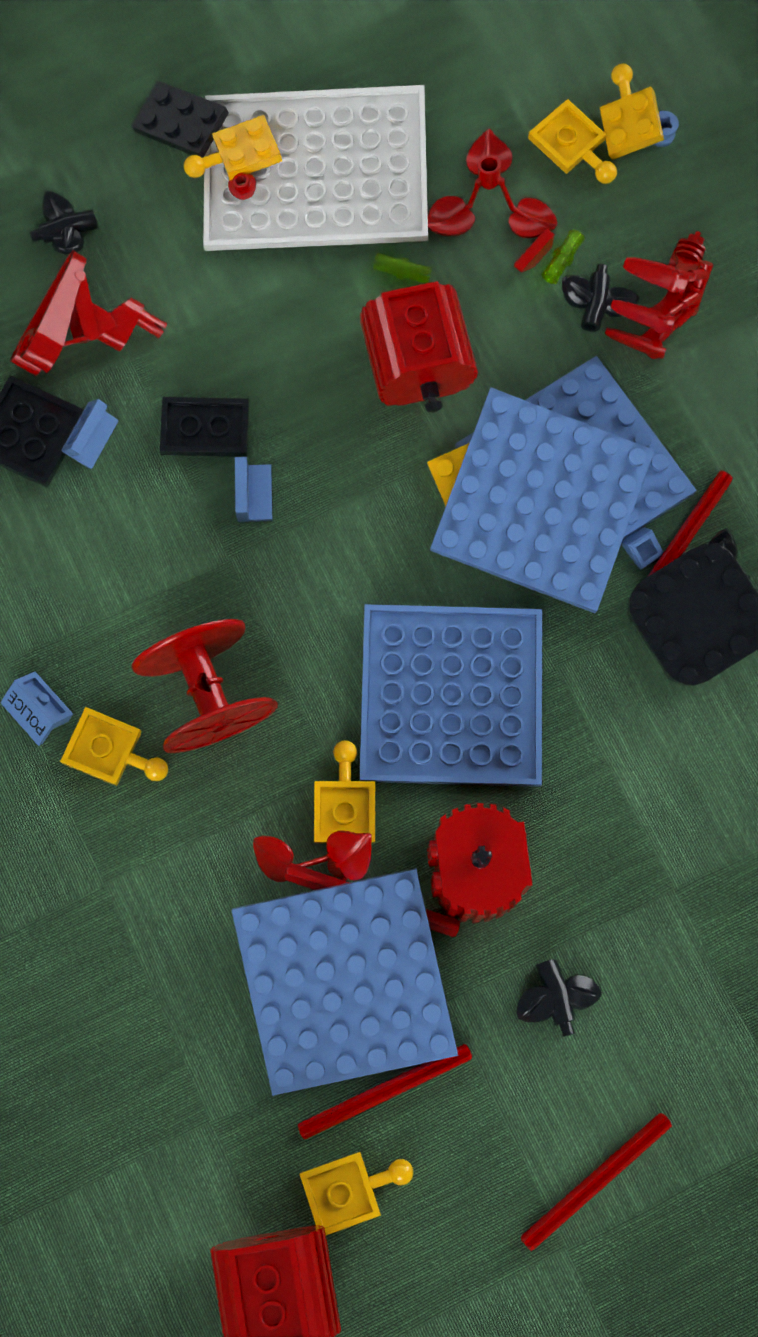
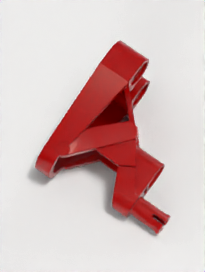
M73 250L65 259L21 336L10 358V362L37 376L41 370L46 373L51 370L63 347L77 343L83 344L98 339L120 352L126 345L136 325L159 339L164 332L162 329H166L167 322L144 310L145 305L132 297L109 312L92 303L86 274L83 271L87 258ZM70 327L73 339L65 341L68 328Z

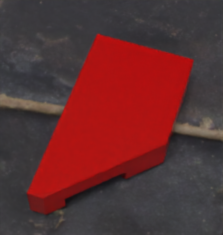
M548 229L544 230L514 263V267L521 273L534 268L552 248L555 234Z

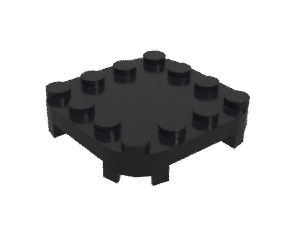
M718 543L703 544L686 552L643 579L632 590L628 598L627 615L630 622H633L662 667L663 674L670 681L682 686H696L709 681L758 650V592L736 558Z

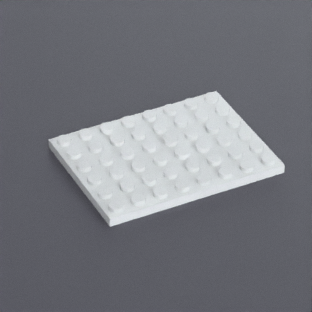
M424 85L205 96V99L225 106L229 112L220 130L264 115L282 157V162L250 173L256 180V190L253 196L246 200L237 199L230 193L228 188L230 179L223 163L206 168L204 172L203 239L205 251L428 241ZM214 140L205 156L218 152Z

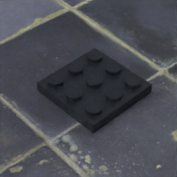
M10 376L0 392V466L48 488L66 455L61 450L84 409Z

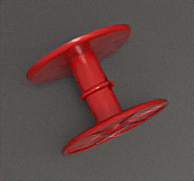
M224 619L191 627L152 645L133 661L131 668L134 673L140 676H161L182 670L189 687L186 694L193 697L199 712V717L180 726L165 739L163 743V750L165 752L180 753L212 745L257 725L277 709L278 703L269 697L251 698L228 704L221 687L223 679L217 677L210 660L232 647L242 638L246 630L243 621Z

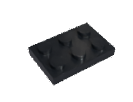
M157 80L131 127L135 133L202 158L214 140L212 133L220 130L229 112L225 106Z
M162 397L160 454L247 457L249 399Z

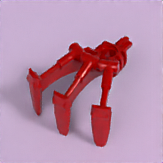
M696 231L695 234L690 233L687 239H679L672 253L669 265L637 257H626L623 264L625 270L651 284L667 289L668 292L659 303L650 308L613 299L611 309L639 324L650 327V329L641 336L607 327L605 331L606 336L647 354L651 359H664L666 348L663 347L662 343L691 316L697 315L714 266L713 263L702 260L706 248L703 246L705 238L700 237L701 232Z

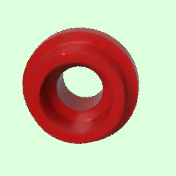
M239 173L234 176L233 180H229V191L237 199H249L256 190V180L250 173Z

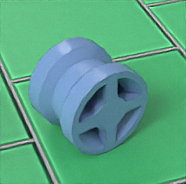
M660 111L661 126H664L662 128L664 140L653 145L666 147L673 142L679 121L673 113Z

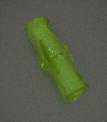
M575 229L569 230L561 246L555 248L552 253L553 258L541 274L546 282L553 285L557 284L566 267L572 265L574 261L573 256L585 241V237L581 232Z
M380 252L375 257V261L379 262L373 264V270L396 275V278L400 280L407 278L424 284L430 280V276L426 275L432 273V267L430 266L427 267L409 262V259L405 257L398 259Z

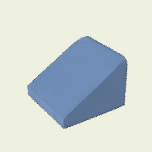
M645 527L628 536L621 543L640 570L660 558L664 553L653 531Z

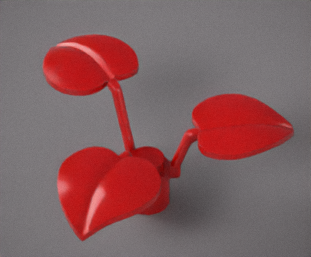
M489 128L474 142L467 155L466 163L469 171L474 175H478L468 204L465 205L463 199L457 196L440 198L432 205L429 211L428 229L443 236H458L469 231L475 223V215L470 209L473 207L481 186L488 190L494 189L497 185L500 186L509 209L514 212L509 217V227L519 237L535 238L539 237L546 229L552 231L557 227V218L545 203L535 198H523L517 207L514 206L505 186V179L501 177V173L508 170L512 164V152Z
M345 830L335 831L327 839V855L297 864L303 867H310L328 861L327 867L333 876H340V879L344 881L348 879L360 880L365 876L369 868L372 835L370 833H354ZM265 835L257 836L253 839V848L260 869L271 880L285 882V870L294 859L292 849L278 838Z

